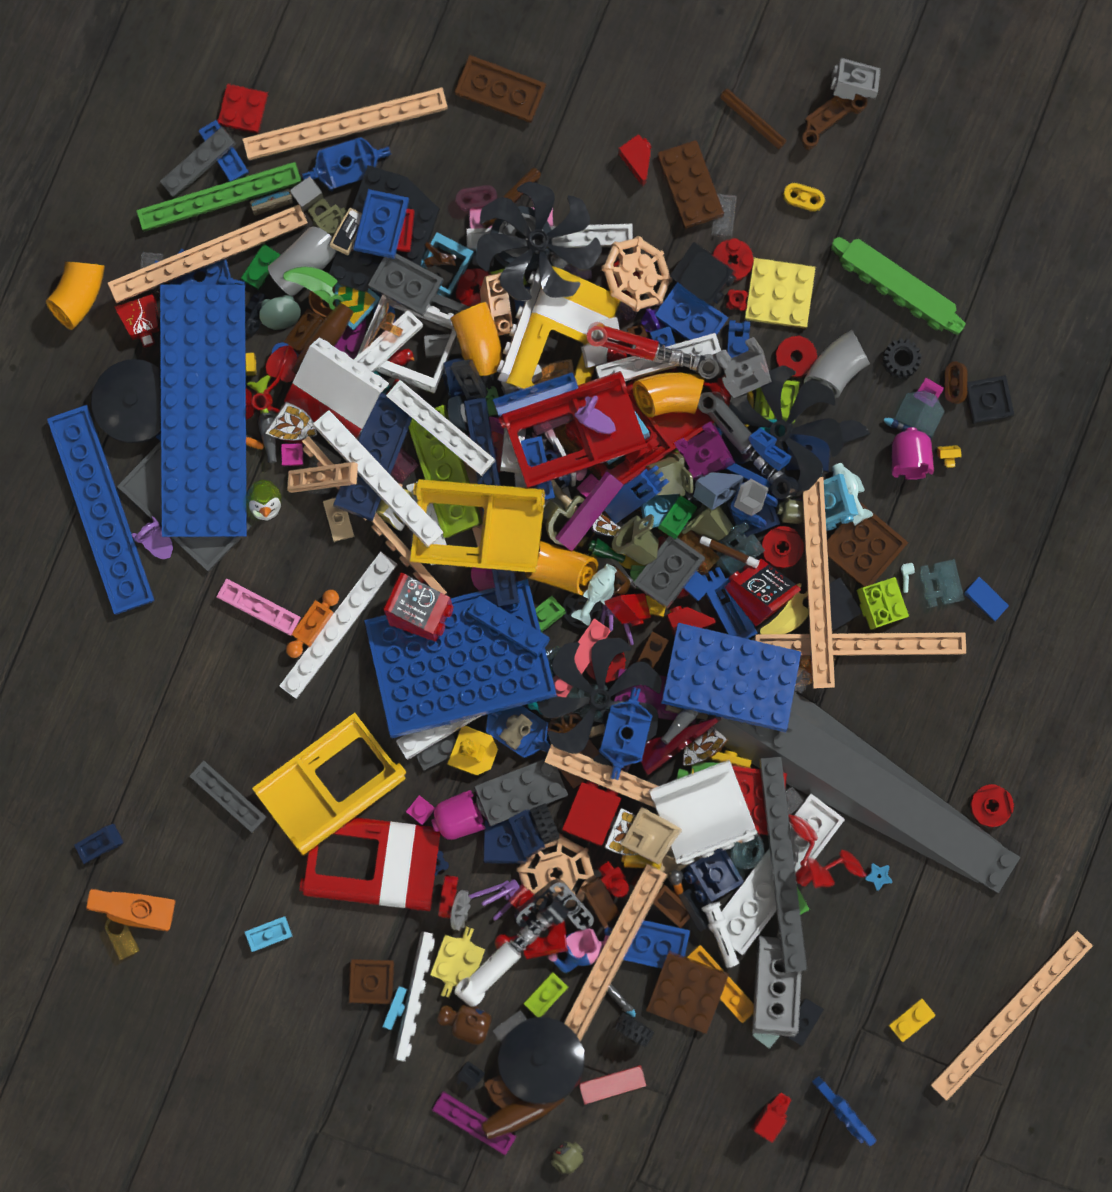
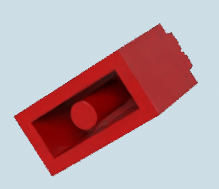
M780 1092L770 1104L767 1103L751 1129L773 1143L786 1122L785 1118L787 1116L785 1113L791 1099Z

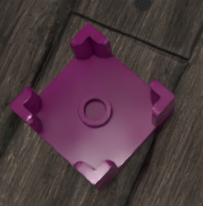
M711 422L702 426L705 432L693 439L686 441L684 438H681L674 442L676 448L686 460L690 468L689 472L695 481L711 472L719 473L735 463L719 431Z

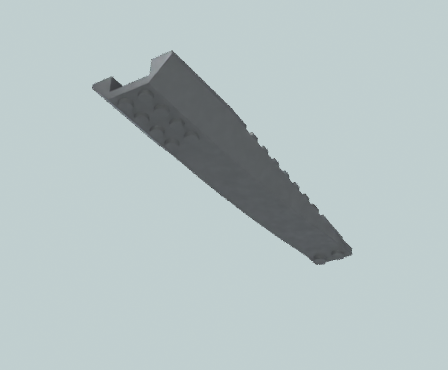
M795 691L786 732L720 717L722 720L713 726L727 739L722 744L724 747L737 753L738 756L744 759L752 760L751 764L760 769L759 759L781 757L783 773H787L786 784L807 795H814L824 804L912 848L976 883L980 882L996 893L1000 892L1020 859L1018 855L1003 847L999 841L856 734ZM708 714L707 720L712 719V718H715V717H718V716H713V715H709V714Z

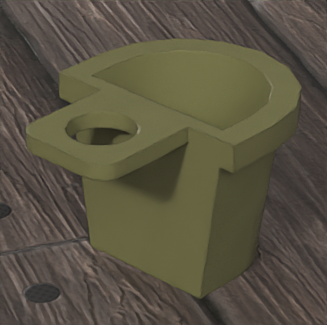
M320 199L308 208L310 215L313 217L312 227H318L326 231L332 238L347 213L344 208L340 209L336 204L330 207L325 199ZM324 206L327 210L317 216L315 214L316 208Z
M671 453L668 458L645 467V469L650 470L657 465L659 469L654 474L657 475L662 471L664 476L659 480L662 481L666 478L669 480L657 495L678 494L679 496H685V490L689 494L693 493V476L684 467V457L680 453Z
M575 496L566 510L552 500L545 506L542 521L546 526L548 536L556 544L564 546L555 537L575 513V505L583 503L585 500L581 496Z
M702 504L701 508L695 510L681 532L685 534L693 530L700 537L704 535L719 541L727 536L733 524L720 506L711 510Z
M649 514L643 519L636 516L625 523L614 536L612 549L618 554L627 555L641 565H647L656 560L659 540L649 531L653 527L654 516Z

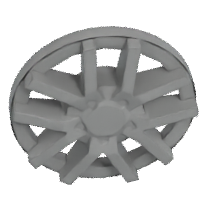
M460 890L454 900L451 913V926L454 930L464 928L465 922L468 920L467 912L471 907L469 904L471 897H468V891Z

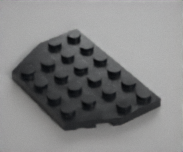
M368 165L352 209L360 213L363 212L368 189L408 197L409 204L407 209H414L415 211L411 252L397 251L396 254L421 266L427 249L425 244L430 241L440 209L407 177ZM352 249L349 255L337 251L329 274L338 281L336 285L368 292V284L384 257L354 251V249Z

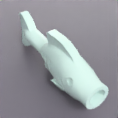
M842 463L832 466L833 476L844 474L848 493L854 496L859 514L853 517L854 525L872 517L873 513L863 509L858 500V493L865 491L860 478L845 468Z
M606 564L603 569L593 575L588 584V589L583 594L588 600L582 610H577L571 614L573 618L581 620L587 626L591 624L589 613L595 603L601 601L605 605L604 601L611 599L613 595L615 573L617 571L615 567Z

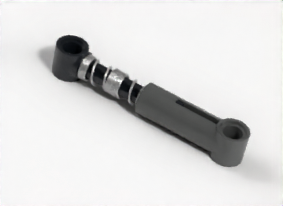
M719 392L702 393L698 402L699 410L706 413L741 454L749 455L750 461H754V465L758 470H762V474L768 477L767 480L771 484L773 495L779 499L796 495L798 492L797 481L793 477H789L785 473L783 474L781 471L773 468L758 454L749 441V436L752 433L726 405L723 396ZM710 398H712L713 400L712 407H710L708 403ZM783 483L787 485L786 493L782 489Z

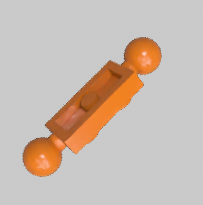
M335 590L324 592L322 604L315 600L291 634L296 638V641L290 642L286 647V652L290 657H299L303 652V644L310 647L332 617L334 612L329 607L336 605L339 601V595Z

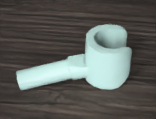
M913 563L901 566L903 592L908 593V575L915 573Z

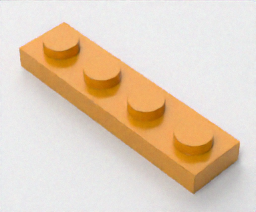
M701 945L687 956V958L723 971ZM728 977L720 1000L743 1023L753 1014L754 1004Z

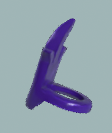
M659 308L654 310L646 309V313L641 320V324L644 325L646 332L656 331L666 326L655 315Z

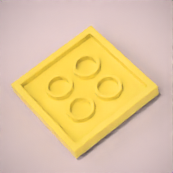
M754 258L745 320L806 329L815 267Z

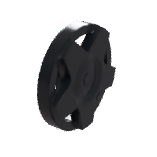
M571 592L563 604L566 612L564 617L576 628H588L589 626L586 624H576L575 622L579 620L571 616L573 612L582 610L588 598L583 595H579L577 599L572 598L576 593ZM601 601L596 602L589 613L591 622L593 621V613L598 611V615L595 618L597 621L601 617ZM567 606L571 609L569 615H567Z

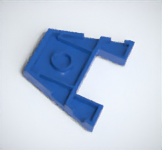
M819 1076L812 1081L836 1109L833 1111L834 1114L843 1121L849 1132L860 1143L865 1141L871 1146L876 1142V1139L865 1125L860 1122L857 1115L848 1107L849 1105L841 1096H836Z

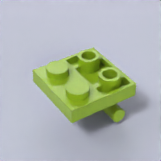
M787 380L783 385L781 392L782 420L787 421L799 392L800 382ZM761 387L757 388L754 410L768 420H777L765 399Z
M895 577L857 590L861 602L860 608L863 612V617L866 616L870 630L909 617Z

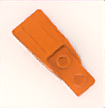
M91 889L86 908L87 910L106 913L110 920L124 925L169 931L175 901L173 899L142 894L110 893Z

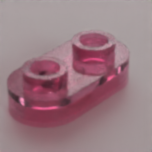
M489 185L462 189L456 196V203L464 211L482 209L485 205L497 199V192ZM490 195L491 198L489 200H484L483 196ZM469 198L470 202L468 204L463 203V199Z

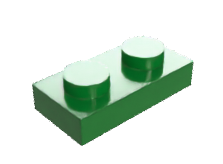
M263 244L241 277L242 281H245L259 291L270 275L268 266L280 254Z
M679 496L658 529L676 540L697 509V506Z

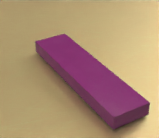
M606 472L555 539L573 551L624 484Z
M444 1091L432 1111L504 1155L507 1154L517 1137L512 1133H508L488 1140L481 1128V1123L488 1118Z

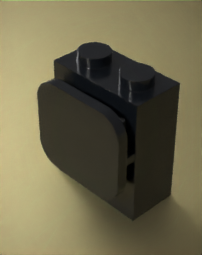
M693 242L670 277L699 299H702L709 305H714V303L718 304L723 298L724 294L722 292L726 286L730 287L736 279L734 275L737 271L698 243Z

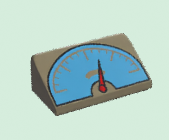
M289 189L250 201L254 215L293 203Z

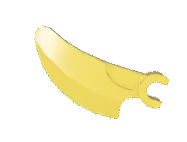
M808 592L805 594L797 593L775 619L761 628L760 634H788L797 629L809 615L808 608L803 606V600L808 597Z

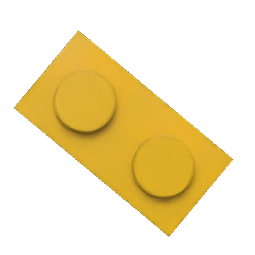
M921 998L888 1026L900 1041L904 1042L936 1015Z

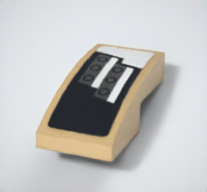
M349 208L330 243L331 248L346 255L350 254L354 247L362 213Z

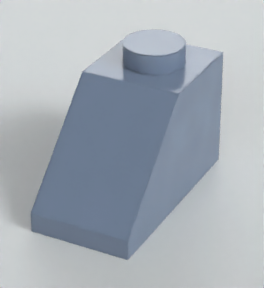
M711 472L696 481L694 497L713 510L736 495L744 477L735 474Z

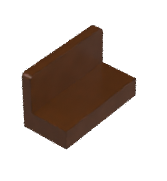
M600 877L582 886L581 889L600 923L606 929L609 927L607 922L619 916L620 912Z

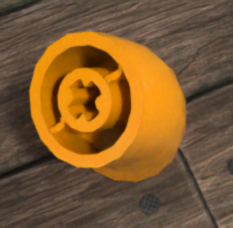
M65 262L60 282L54 292L46 299V304L57 320L68 329H74L83 320L95 302L103 280L104 265Z
M483 302L452 316L450 320L459 341L462 357L464 360L472 359L479 375L487 376L497 372L500 360H503L493 317L487 302Z
M663 373L648 376L634 382V398L640 410L647 417H655L669 412L695 414L705 378L691 373Z
M540 540L536 572H525L526 578L582 596L588 589L590 579L598 572V562L594 557Z

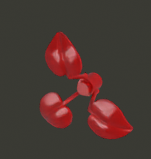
M292 346L280 347L268 358L266 363L267 374L271 377H276V380L264 392L257 393L252 398L251 392L246 388V420L254 415V408L257 410L268 409L269 411L279 413V409L271 406L273 399L269 392L280 379L284 382H291L295 379L296 374L292 372V369L298 357ZM301 439V440H283V441L292 442V443H298V444H303L302 441H303L304 439Z
M788 815L789 821L796 833L810 843L803 860L800 862L801 867L795 872L796 881L800 885L805 887L809 882L813 881L814 888L833 886L834 880L827 870L838 863H843L846 869L856 876H867L857 858L846 850L839 852L841 858L825 867H821L815 859L809 857L815 845L814 841L818 840L815 830L804 819L795 815Z

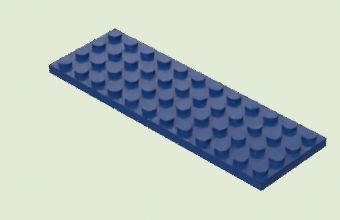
M160 285L162 537H247L245 285Z

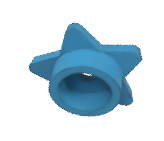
M874 863L871 864V873L865 877V880L873 882L877 891L880 890L883 884L892 883L891 878L888 876L889 865L880 868Z

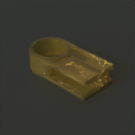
M108 919L105 923V930L119 959L123 960L139 952L140 950L128 925H124V929L119 935H114L109 931V923L112 920Z

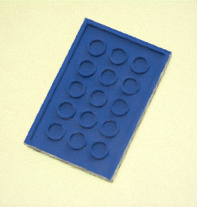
M678 623L661 703L786 732L801 651Z

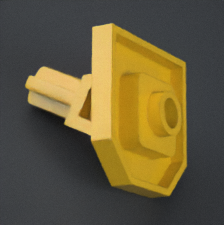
M463 726L459 730L447 765L476 776L490 770L498 751L493 737L468 726Z

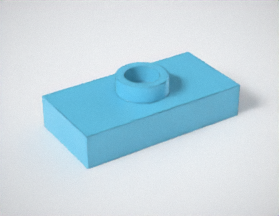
M285 916L245 931L252 952L293 937Z
M401 986L398 987L383 1027L392 1030L397 1016H402L406 1006L402 1003L408 989Z

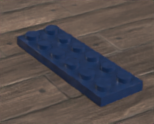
M380 393L358 441L391 475L412 417L390 400L386 394ZM357 473L356 484L340 486L333 507L373 521L381 498Z

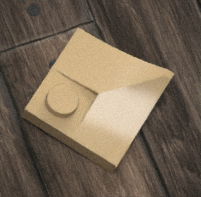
M641 807L621 845L660 865L682 829Z

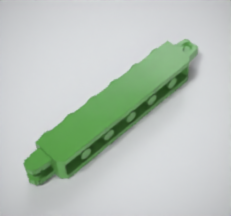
M840 237L833 240L831 248L833 252L841 257L839 262L842 263V267L847 271H854L859 274V278L868 284L872 283L876 286L878 292L883 295L888 294L894 298L893 301L897 305L909 308L912 315L917 318L922 317L928 321L927 324L931 328L941 331L946 329L957 335L962 331L966 323L955 314L956 305L860 239L853 240L852 243Z

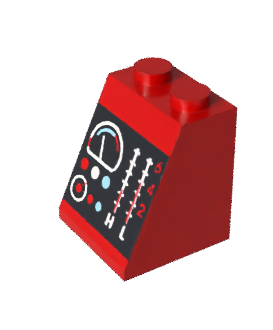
M763 559L759 560L757 568L746 564L743 567L744 571L741 574L737 571L728 578L730 582L725 586V589L755 626H758L782 608L801 591L799 586Z
M400 573L384 608V612L391 626L436 642L438 636H442L445 630L444 623L447 617L450 618L454 606L449 596L406 574Z

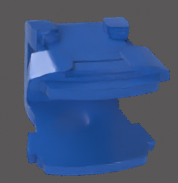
M738 490L730 505L732 514L741 521L747 520L758 528H765L767 522L756 514L751 516L734 507ZM769 494L766 495L764 502L776 507L778 505L777 499Z

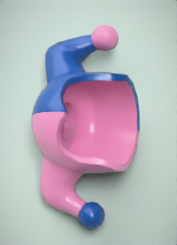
M610 927L604 929V941H598L596 934L591 928L574 931L566 937L568 951H566L567 957L565 960L558 959L556 953L548 955V959L554 962L564 973L570 972L577 966L591 965L601 954L613 929Z

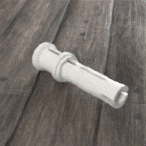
M714 902L702 907V910L706 912L710 923L708 927L714 931L726 968L739 964V961L725 927L727 920L722 916L719 907L721 904L720 902Z

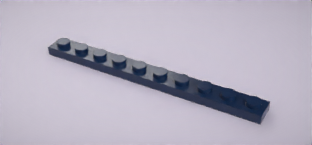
M486 398L464 401L470 439L496 460ZM497 461L491 465L483 476L476 472L478 484L501 486ZM492 569L498 606L519 604L515 571Z

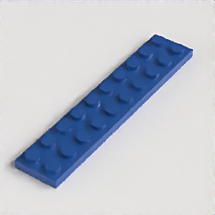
M85 405L48 418L47 420L113 613L117 615L154 602L153 593L88 406Z

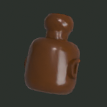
M464 1004L457 1012L450 1006L445 1005L441 1008L437 1022L442 1026H452L454 1037L475 1045H481L485 1041L492 1018L489 1013L480 1010L477 1006L474 1008Z

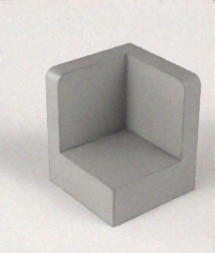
M308 177L290 191L303 212L320 199H323L322 192L311 177Z
M752 479L748 480L740 486L734 507L753 516L762 510L768 488Z

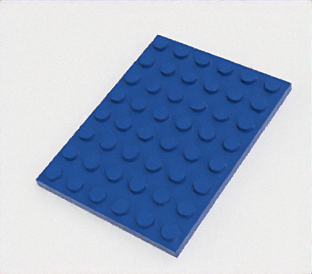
M528 579L518 581L517 588L520 603L500 608L541 632ZM495 587L451 598L452 605L454 606L450 618L447 617L444 623L445 630L442 636H438L436 642L391 626L386 615L364 620L391 738L557 697L545 648L537 657L468 614V611L479 596L498 606Z

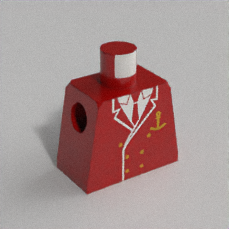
M153 294L115 306L132 340L141 338L143 347H150L155 344L152 334L160 331L157 304Z

